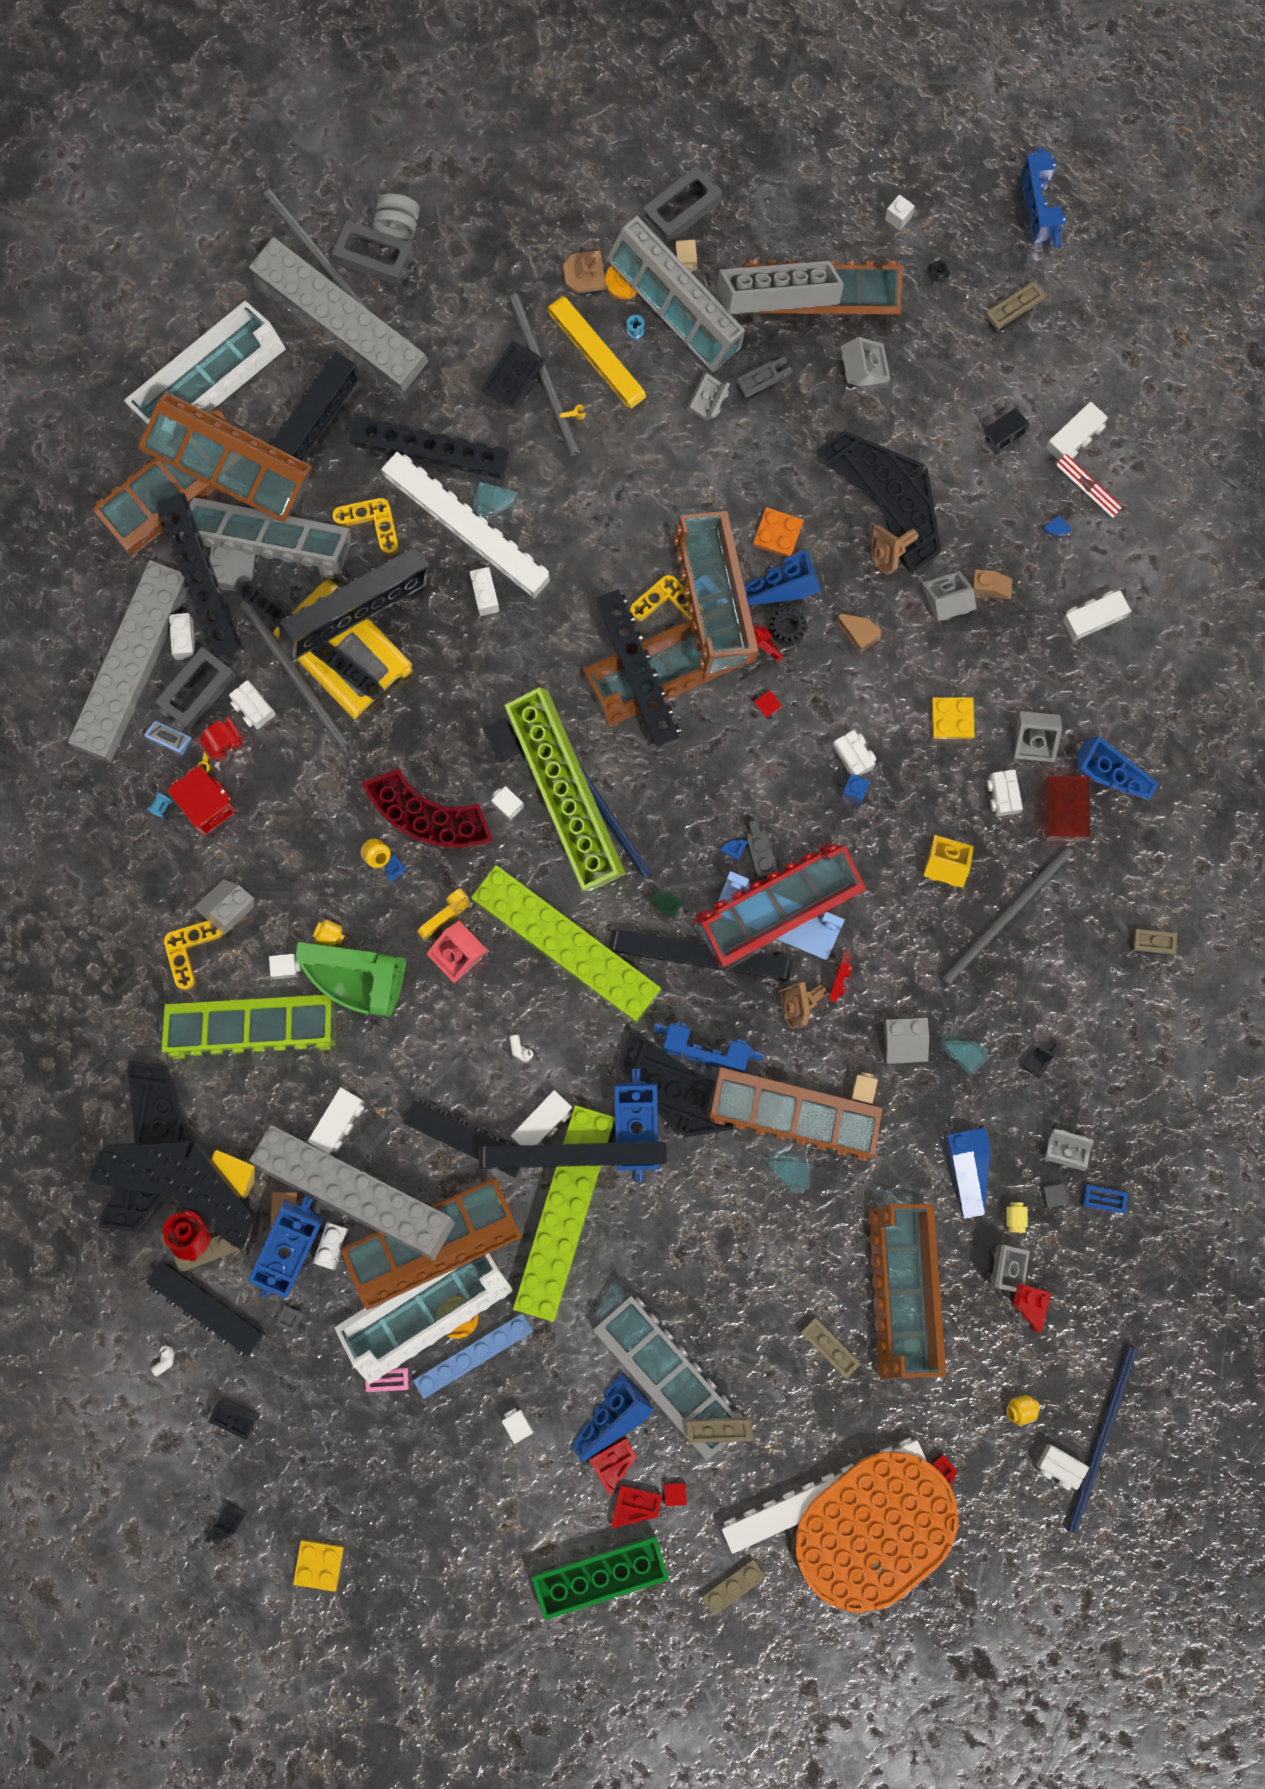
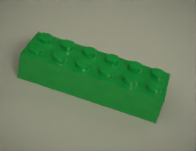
M655 1534L532 1575V1580L545 1621L668 1581L669 1575Z

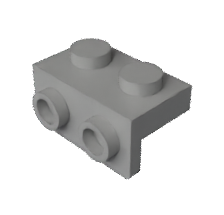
M703 374L687 409L705 421L716 418L720 413L722 401L729 394L728 388L730 383H721L709 374Z
M1053 1129L1048 1138L1045 1160L1085 1171L1088 1167L1090 1149L1094 1144V1140L1088 1139L1083 1135L1068 1133L1062 1129Z

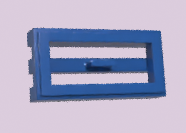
M1085 1185L1086 1190L1082 1206L1125 1214L1128 1193ZM1090 1191L1122 1196L1123 1199L1117 1200L1091 1195ZM1089 1199L1119 1204L1121 1208L1090 1203Z

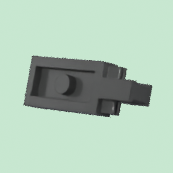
M755 820L748 824L751 833L747 834V842L757 877L760 879L778 870L768 836L764 829H759L758 822Z

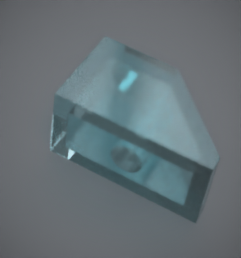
M479 482L473 503L474 511H477L482 516H488V514L494 516L518 503L519 494L517 491Z
M946 1041L941 1045L969 1076L974 1074L990 1058L987 1054L989 1052L988 1049L981 1043L978 1045L976 1042Z
M768 1161V1167L786 1188L792 1189V1193H804V1190L810 1189L811 1164Z

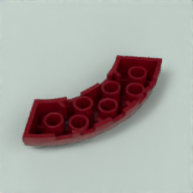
M400 768L362 782L367 796L382 817L396 829L415 840L449 848H466L493 842L479 803L463 807H445L431 802L420 796L409 785Z

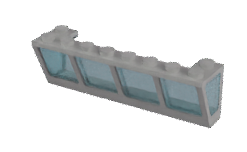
M638 216L624 226L607 257V261L713 373L741 349L745 329Z
M193 497L189 506L205 546L222 547L227 551H242L247 555H262L268 559L278 558L288 563L298 562L308 567L312 565L318 566L320 576L326 579L340 580L351 540L350 528L291 516L284 523L262 511ZM184 532L180 533L181 541L186 543L188 540L187 534Z
M630 1296L593 1330L688 1440L686 1422L689 1419L743 1417L737 1409L733 1412L729 1408L731 1403L723 1394L719 1397L714 1391L717 1388L716 1385L709 1378L705 1380L700 1375L702 1369L695 1361L691 1364L685 1358L688 1356V1353L680 1345L676 1347L671 1342L674 1339L673 1336L666 1329L662 1331L657 1326L659 1320L652 1312L648 1315L643 1310L646 1305L638 1296L635 1298ZM729 1442L692 1444L706 1460H709Z

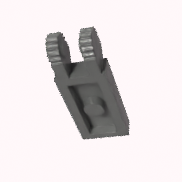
M782 357L774 362L770 361L737 378L736 383L744 397L747 398L779 382L780 379L790 376L793 373L790 367L780 372L776 371V369L787 363L786 358Z

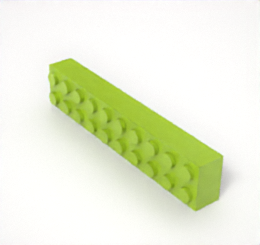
M539 687L506 704L505 708L582 891H592L626 875L548 690Z
M497 865L471 897L475 904L637 1024L661 992V988Z
M575 1106L563 1144L608 1143L615 1117ZM601 1166L556 1167L513 1310L555 1322Z

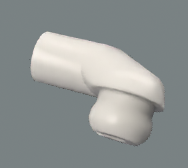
M519 1035L509 1036L511 1051L514 1057L525 1062L533 1058V1051L521 1046Z
M164 1345L160 1348V1362L151 1368L152 1373L156 1377L173 1365L174 1350L170 1346Z

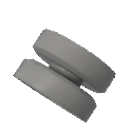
M393 193L380 195L377 199V212L374 215L373 228L376 231L402 240L413 238L417 227L416 220L420 212L419 205L414 200L403 195Z

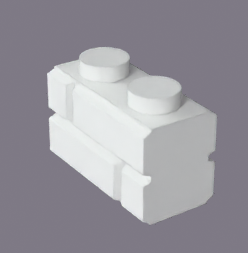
M489 567L471 571L470 576L480 616L499 612Z
M189 613L169 615L173 657L176 660L192 659L196 654L193 618Z
M245 681L229 695L232 699L230 704L237 712L241 710L244 713L243 720L249 727L254 725L256 729H259L276 715L249 681Z
M855 730L835 740L832 746L849 774L860 777L875 767L876 757L871 750L867 751L864 746L866 744L864 737L861 733L857 734Z
M1016 770L992 773L989 776V780L986 781L988 792H992L993 797L990 800L992 812L995 811L997 817L1020 813L1023 807Z
M327 1222L313 1263L336 1270L341 1256L340 1249L344 1247L345 1238H347L350 1229Z
M1050 1444L1046 1446L1036 1467L1041 1469L1039 1472L1041 1475L1050 1480L1052 1476L1060 1480L1058 1485L1069 1491L1071 1487L1076 1490L1079 1488L1089 1469L1085 1464Z

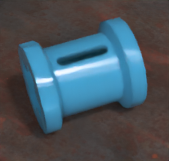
M632 315L627 320V335L631 339H639L644 334V320L639 315Z
M156 792L155 800L146 810L163 819L164 811L173 801Z

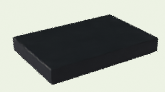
M512 340L481 391L515 411L546 360Z

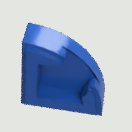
M1057 516L1043 529L1049 535L1065 536L1072 531L1060 516Z
M740 839L730 841L723 845L720 852L738 861L748 842Z
M394 854L390 856L386 866V874L391 883L407 870Z

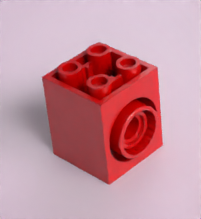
M199 766L191 768L181 780L177 779L172 782L167 791L195 828L205 836L236 813V810L229 803L231 797L215 777L210 778L206 771Z

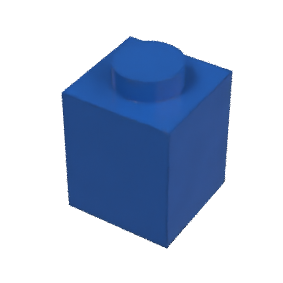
M851 774L842 798L860 805L870 781Z

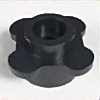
M943 260L929 264L927 267L934 282H938L941 278H948L950 275V271L947 270V265Z

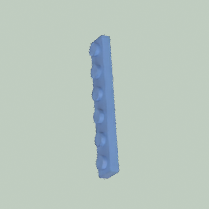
M521 1313L416 1378L413 1382L423 1399L527 1336L533 1332V1329L524 1314Z

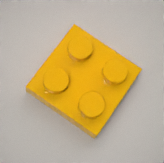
M932 698L933 739L974 738L973 698Z
M301 1540L293 1585L336 1592L344 1547Z

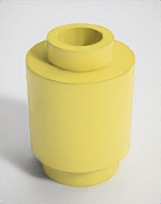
M1010 1203L1011 1207H1006V1225L1009 1227V1232L1026 1233V1227H1028V1207H1023V1203Z

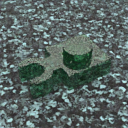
M651 887V891L656 893V897L650 898L646 896L645 900L649 903H657V911L674 919L684 901L668 891L661 895L656 887Z

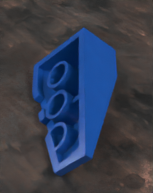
M808 549L788 556L783 560L784 563L776 569L771 567L767 570L768 574L762 578H755L745 584L744 588L748 605L803 599L821 592L819 579Z
M1100 736L1085 740L1076 756L1078 769L1094 782L1142 799L1150 800L1159 784Z
M986 1128L945 1136V1141L963 1218L984 1215L990 1160V1144Z
M623 1373L607 1388L604 1393L606 1397L602 1404L596 1406L594 1417L590 1423L584 1425L572 1445L581 1462L638 1427L654 1411L646 1395Z

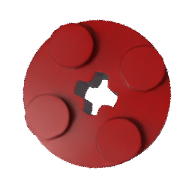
M226 717L227 722L222 723L220 720L201 732L202 738L196 737L197 742L209 760H216L218 762L227 756L226 752L233 748L235 751L244 745L242 741L244 737L231 717Z
M184 1211L185 1213L173 1214L163 1226V1240L175 1257L181 1260L195 1261L207 1250L212 1240L210 1231L195 1212Z

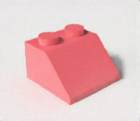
M458 921L442 933L427 952V955L453 983H456L482 958L487 949Z

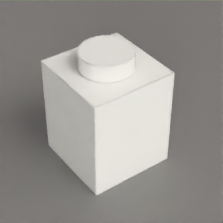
M898 195L888 207L885 220L901 231L911 219L915 206L901 195Z
M506 786L503 789L499 788L492 795V805L509 821L524 807L523 802Z
M295 954L269 956L271 978L275 980L298 977V971H301V966Z
M514 1408L504 1414L505 1419L502 1420V1423L514 1444L534 1432L522 1409L516 1411Z

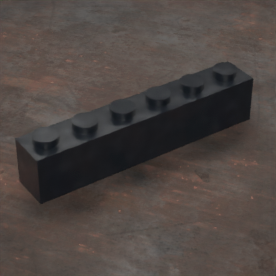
M422 1099L419 1102L413 1101L403 1121L405 1125L479 1160L478 1147L507 1146L505 1145L506 1140L496 1135L493 1139L486 1135V1130L477 1126L474 1130L468 1127L469 1122L459 1117L457 1120L449 1117L450 1113L439 1108L438 1111L430 1108L432 1104ZM503 1168L497 1170L517 1179L522 1168Z
M165 1261L159 1263L146 1281L150 1285V1291L158 1296L160 1294L164 1295L167 1298L166 1302L174 1308L177 1306L184 1310L183 1314L191 1320L195 1318L200 1321L201 1328L209 1333L212 1330L218 1334L217 1339L225 1345L228 1343L235 1347L234 1351L242 1357H245V1355L248 1357L252 1356L266 1336L264 1332L185 1275L179 1273L178 1270Z

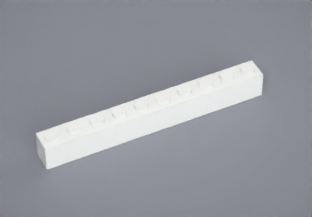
M396 452L381 469L383 476L535 599L550 582L549 571L542 565L537 566L533 562V558L526 552L524 554L521 553L513 541L505 540L503 534L498 529L489 527L487 525L488 522L479 515L477 517L473 514V510L464 503L462 505L458 502L455 494L442 489V484L436 479L431 480L423 468L420 466L418 468L415 467L407 455L403 454L402 456Z
M911 1437L900 1441V1446L894 1449L889 1446L880 1450V1453L888 1451L905 1452L926 1460L918 1440H912ZM853 1464L841 1468L842 1472L839 1474L829 1473L821 1477L822 1481L817 1484L810 1482L803 1485V1490L797 1493L794 1490L782 1495L783 1499L777 1502L774 1499L763 1504L764 1508L757 1511L755 1508L744 1512V1517L736 1520L733 1517L724 1521V1526L721 1529L732 1554L799 1524L804 1511L811 1501L852 1467Z

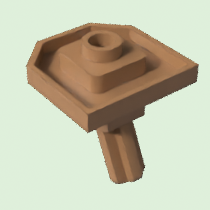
M600 250L572 254L563 264L566 286L577 294L606 289Z
M874 526L871 555L875 566L885 574L893 573L898 568L899 556L906 552V546L917 540L919 537L918 533L911 529L898 538L881 526Z
M805 982L779 990L785 1022L791 1029L806 1026L810 1016V1009L817 1005V1001L827 995L826 987L819 985L812 991L806 992Z

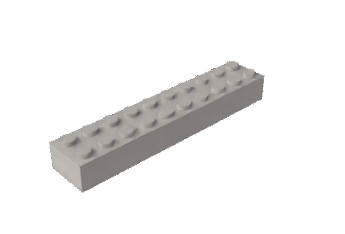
M273 237L249 266L255 277L403 392L429 362L421 350Z
M149 560L68 741V744L74 749L111 763L170 631L169 615L178 613L186 595V585L188 583L185 576L183 577L179 571Z
M270 1125L249 1160L256 1169L304 1194L312 1196L315 1200L433 1261L455 1225L452 1218L272 1125Z

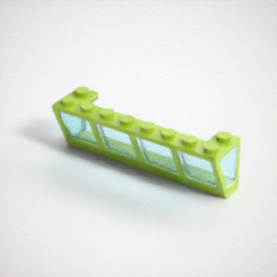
M326 995L165 1004L162 1052L167 1054L168 1057H172V1059H185V1055L201 1056L202 1052H210V1055H221L223 1051L231 1050L233 1054L244 1053V1049H252V1052H265V1048H273V1051H285L286 1047L294 1046V1050L307 1049V1046L313 1045L319 1051L331 1050L330 1046H336L334 1001Z

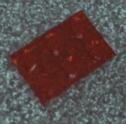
M1048 776L1044 781L1045 841H1087L1091 837L1090 778L1088 776Z

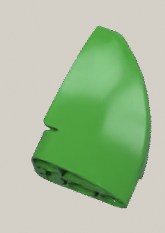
M298 942L296 951L298 963L311 982L331 1000L351 1010L365 1014L387 1017L392 1015L403 984L406 968L405 958Z

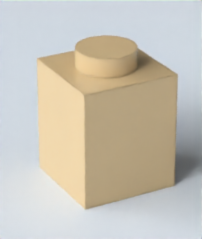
M695 240L676 241V257L690 272L697 270Z
M863 1072L861 1075H857L850 1100L872 1105L878 1079H873L874 1075Z

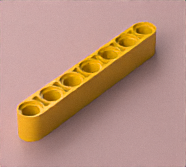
M562 295L547 307L554 321L629 409H632L647 397L638 382L565 296Z

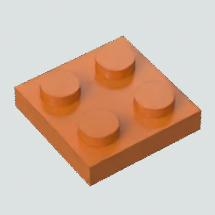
M766 507L753 546L784 557L791 556L804 520Z

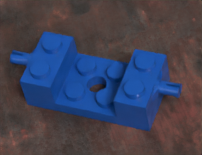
M1038 147L1036 149L1037 153L1027 154L1021 171L1033 244L1053 243L1054 248L1058 249L1062 247L1060 235L1062 234L1063 226L1066 224L1065 213H1062L1061 206L1047 208L1046 197H1043L1042 194L1043 189L1047 188L1049 181L1052 180V173L1056 170L1055 159H1052L1051 151L1045 152L1044 147Z
M675 1022V1025L665 1026L655 1023L654 1031L667 1036L663 1048L665 1053L744 1073L748 1059L751 1058L762 1062L764 1053L753 1051L751 1046L747 1045V1041L740 1039L730 1042L726 1057L723 1056V1052L718 1050L704 1051L702 1050L703 1047L691 1043L690 1046H686L691 1030L687 1028L686 1024Z
M633 1068L631 1069L632 1081L615 1084L616 1143L659 1142L658 1082L646 1083L641 1081V1069L637 1068L636 1077V1069ZM640 1122L643 1125V1130L640 1133L633 1132L631 1130L632 1123ZM660 1164L617 1165V1170H635V1182L639 1181L638 1174L640 1182H643V1170H659Z
M305 1194L301 1205L284 1200L274 1225L248 1279L249 1283L263 1288L260 1293L261 1297H263L266 1290L264 1298H268L270 1292L284 1298L288 1297L320 1228L323 1216L309 1209L314 1198L310 1196L307 1202L308 1194ZM286 1247L290 1250L291 1254L289 1256H282L279 1253V1249Z

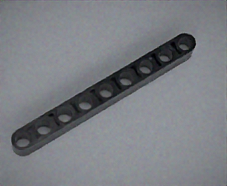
M245 581L239 585L238 595L279 627L282 619L276 621L277 614L283 612V618L292 616L290 612L253 583ZM252 588L253 593L250 596L246 597V591ZM268 600V606L261 609V603ZM328 642L310 651L368 698L378 700L383 696L384 688L376 679ZM327 648L330 649V654L327 657H323V651ZM340 661H346V666L343 669H338ZM356 673H361V679L357 682H354V675ZM372 685H377V691L369 694V688Z
M612 930L609 950L614 953L781 981H790L793 960L751 952L733 963L722 967L717 964L706 944L622 930ZM719 947L720 951L726 949L724 947Z
M666 1142L484 1146L478 1147L479 1169L667 1164Z

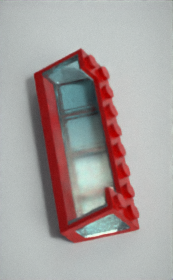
M826 843L820 846V850L816 853L809 852L803 855V860L797 863L795 861L788 863L784 866L785 869L779 873L774 871L768 874V879L762 882L760 880L753 882L749 885L750 888L744 892L739 890L731 895V899L727 901L720 900L714 904V908L708 911L704 909L696 913V917L692 919V922L717 964L725 967L866 890L846 846L838 845L837 843Z

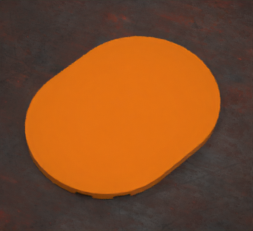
M888 1451L876 1453L858 1461L811 1501L799 1521L795 1549L797 1562L805 1581L823 1601L849 1612L863 1613L881 1610L894 1604L940 1566L951 1551L958 1531L959 1521L954 1493L945 1477L933 1465L916 1455ZM871 1563L880 1564L878 1569H874ZM884 1567L885 1571L878 1575L876 1572H879Z

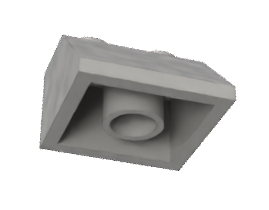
M858 337L841 346L842 360L844 361L846 371L845 376L849 384L866 386L891 381L884 344Z
M211 547L210 561L221 590L238 591V587L242 582L252 583L255 554L247 555L242 551H227L222 547Z
M960 571L922 583L931 611L938 621L948 620L953 616L966 614L977 609L974 589Z
M1020 711L1016 727L1014 758L1055 762L1062 731L1060 715Z
M223 879L194 908L225 935L253 908L254 898L241 886Z
M928 1018L886 1020L883 1023L886 1064L928 1062Z
M997 1245L990 1287L1016 1292L1018 1283L1025 1285L1030 1251L1006 1245Z

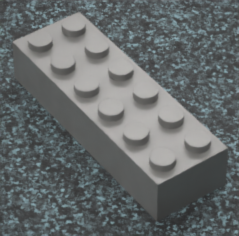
M830 261L722 269L719 270L716 291L728 313L738 314L840 304L844 283Z

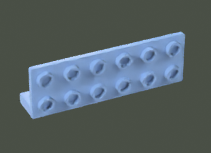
M730 871L718 901H727L732 898L731 895L739 890L744 892L749 889V879ZM764 890L733 906L744 925L755 931H759L780 919V915ZM772 893L786 915L803 907ZM729 909L720 913L722 917L736 922ZM825 912L824 915L820 914L776 939L827 960L845 920Z

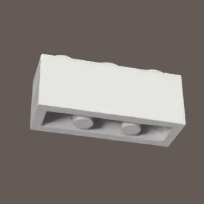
M1090 402L1048 442L1046 449L1059 461L1065 454L1074 459L1079 453L1077 450L1081 446L1085 448L1092 441L1091 437L1095 433L1099 435L1106 428L1105 422L1108 417Z
M1121 590L1115 593L1110 591L1104 594L1100 600L1092 599L1086 602L1082 608L1074 607L1068 610L1062 621L1072 640L1075 641L1126 618L1131 610Z
M340 1087L307 1142L331 1156L333 1152L337 1153L343 1144L341 1139L344 1134L348 1135L353 1128V1119L355 1116L359 1117L364 1109L362 1105L364 1101Z
M554 1090L511 1137L519 1145H544L542 1141L547 1136L551 1138L558 1131L556 1126L561 1121L565 1123L572 1116L570 1111L573 1108Z

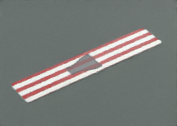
M1065 454L1057 463V466L1112 518L1122 508V505L1070 456Z

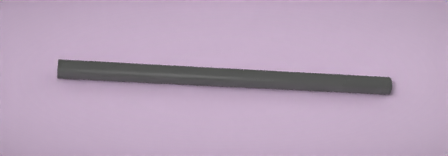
M265 190L263 196L335 284L369 310L272 190Z
M512 294L509 296V300L529 350L542 357L518 294ZM544 364L538 374L571 456L577 455L580 452L567 418L559 417V413H564L547 367Z
M242 601L239 606L341 749L347 747L349 742L255 609L246 601Z
M1068 846L1064 847L942 977L945 983L951 984L1073 854V851Z

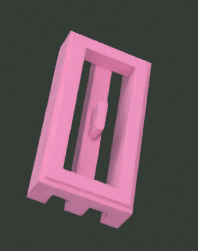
M395 1368L388 1372L403 1373V1377L380 1378L372 1382L404 1381V1385L370 1387V1384L365 1380L366 1392L409 1390L408 1368Z

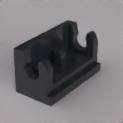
M1014 408L984 428L985 440L997 454L1026 435L1029 430V422L1017 408Z
M503 717L484 727L501 764H509L525 757L508 719Z
M222 1397L216 1403L208 1422L247 1440L253 1433V1428L261 1415Z

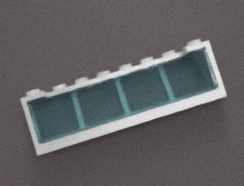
M244 301L124 401L145 427L149 423L158 400L165 392L209 413L286 348L270 322L249 303ZM164 415L159 426V430L173 436L167 447L188 430L187 427Z
M488 1253L369 1310L364 1308L334 1327L352 1365L371 1384L409 1358L416 1356L421 1350L433 1345L438 1339L451 1333L461 1324L468 1322L478 1313L488 1309L498 1300L505 1298L513 1289L491 1253Z

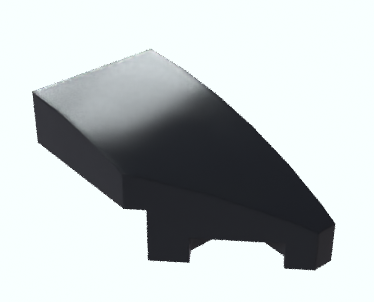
M1055 1042L1050 1045H1040L1033 1049L1023 1064L1022 1069L1040 1079L1061 1043Z
M229 1502L205 1541L212 1542L220 1538H229L237 1532L247 1513Z

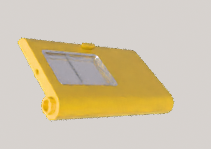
M327 579L291 614L298 613L304 606L314 604L320 597L332 594L338 586L331 579ZM369 618L328 641L329 644L376 679L383 686L384 691L397 678H405L412 672V663ZM277 627V628L275 629V631L273 632V635H274L278 640H279V627ZM325 649L322 656L327 657L330 654V649ZM311 652L297 659L354 720L375 701L368 698ZM340 661L338 669H343L346 666V661ZM356 673L353 677V681H359L362 677V674ZM372 685L369 688V694L377 691V685Z

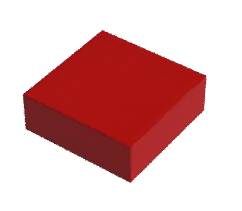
M771 690L754 701L755 706L765 719L782 708V705Z
M686 1483L664 1484L665 1506L687 1505Z

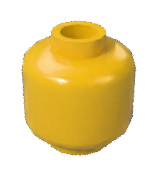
M372 838L367 840L361 847L362 859L372 868L384 867L390 860V849L379 839Z
M324 920L322 923L318 922L312 937L315 938L314 941L317 945L335 947L336 945H341L345 935L341 934L342 927L340 925Z
M1025 1394L1011 1399L1006 1411L1011 1422L1022 1426L1037 1420L1040 1406L1037 1400Z

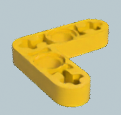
M377 498L340 506L333 511L334 522L341 527L374 520L382 552L385 555L392 556L398 551V541L391 509L386 499ZM380 504L385 507L383 512H380L378 509ZM369 506H372L373 515H371ZM359 508L367 510V514L364 517L356 515V511ZM350 510H352L354 519H351V514L349 512ZM340 513H343L345 515L343 521H341L340 518H338L340 517ZM384 522L391 525L390 529L386 532L380 530V525ZM388 536L391 544H394L391 546L392 549L388 550L387 547H384L387 545L385 537Z
M671 575L660 579L636 600L630 608V613H633L635 621H643L669 599L688 621L692 619V616L688 615V611H685L689 602L686 604H679L677 602V597L684 595V586ZM665 582H673L672 587L677 591L673 597L671 596L673 595V590L669 587L666 589ZM655 593L659 595L660 600L657 603H651L648 599L649 595ZM643 601H645L647 606L643 609V615L640 613L636 615L635 608L641 609L644 606ZM702 605L699 606L700 615L705 613Z
M461 888L453 892L446 899L449 904L446 908L417 930V933L423 940L429 938L470 905L468 896Z
M209 921L172 931L164 938V945L175 984L182 990H189L195 984V977L187 948L218 939L223 935L217 929L215 935L212 932L205 933L207 937L204 938L201 928L204 927L205 931L212 929L211 925L213 924ZM192 930L199 932V938L196 941L189 940L188 935ZM184 933L186 944H184L183 940L176 942L177 946L175 947L169 944L173 936L176 939L183 938L181 934ZM182 955L185 958V963L180 967L175 966L174 959ZM188 968V971H184V974L187 978H190V980L187 981V985L185 986L183 983H180V981L183 980L182 973H177V971H182Z

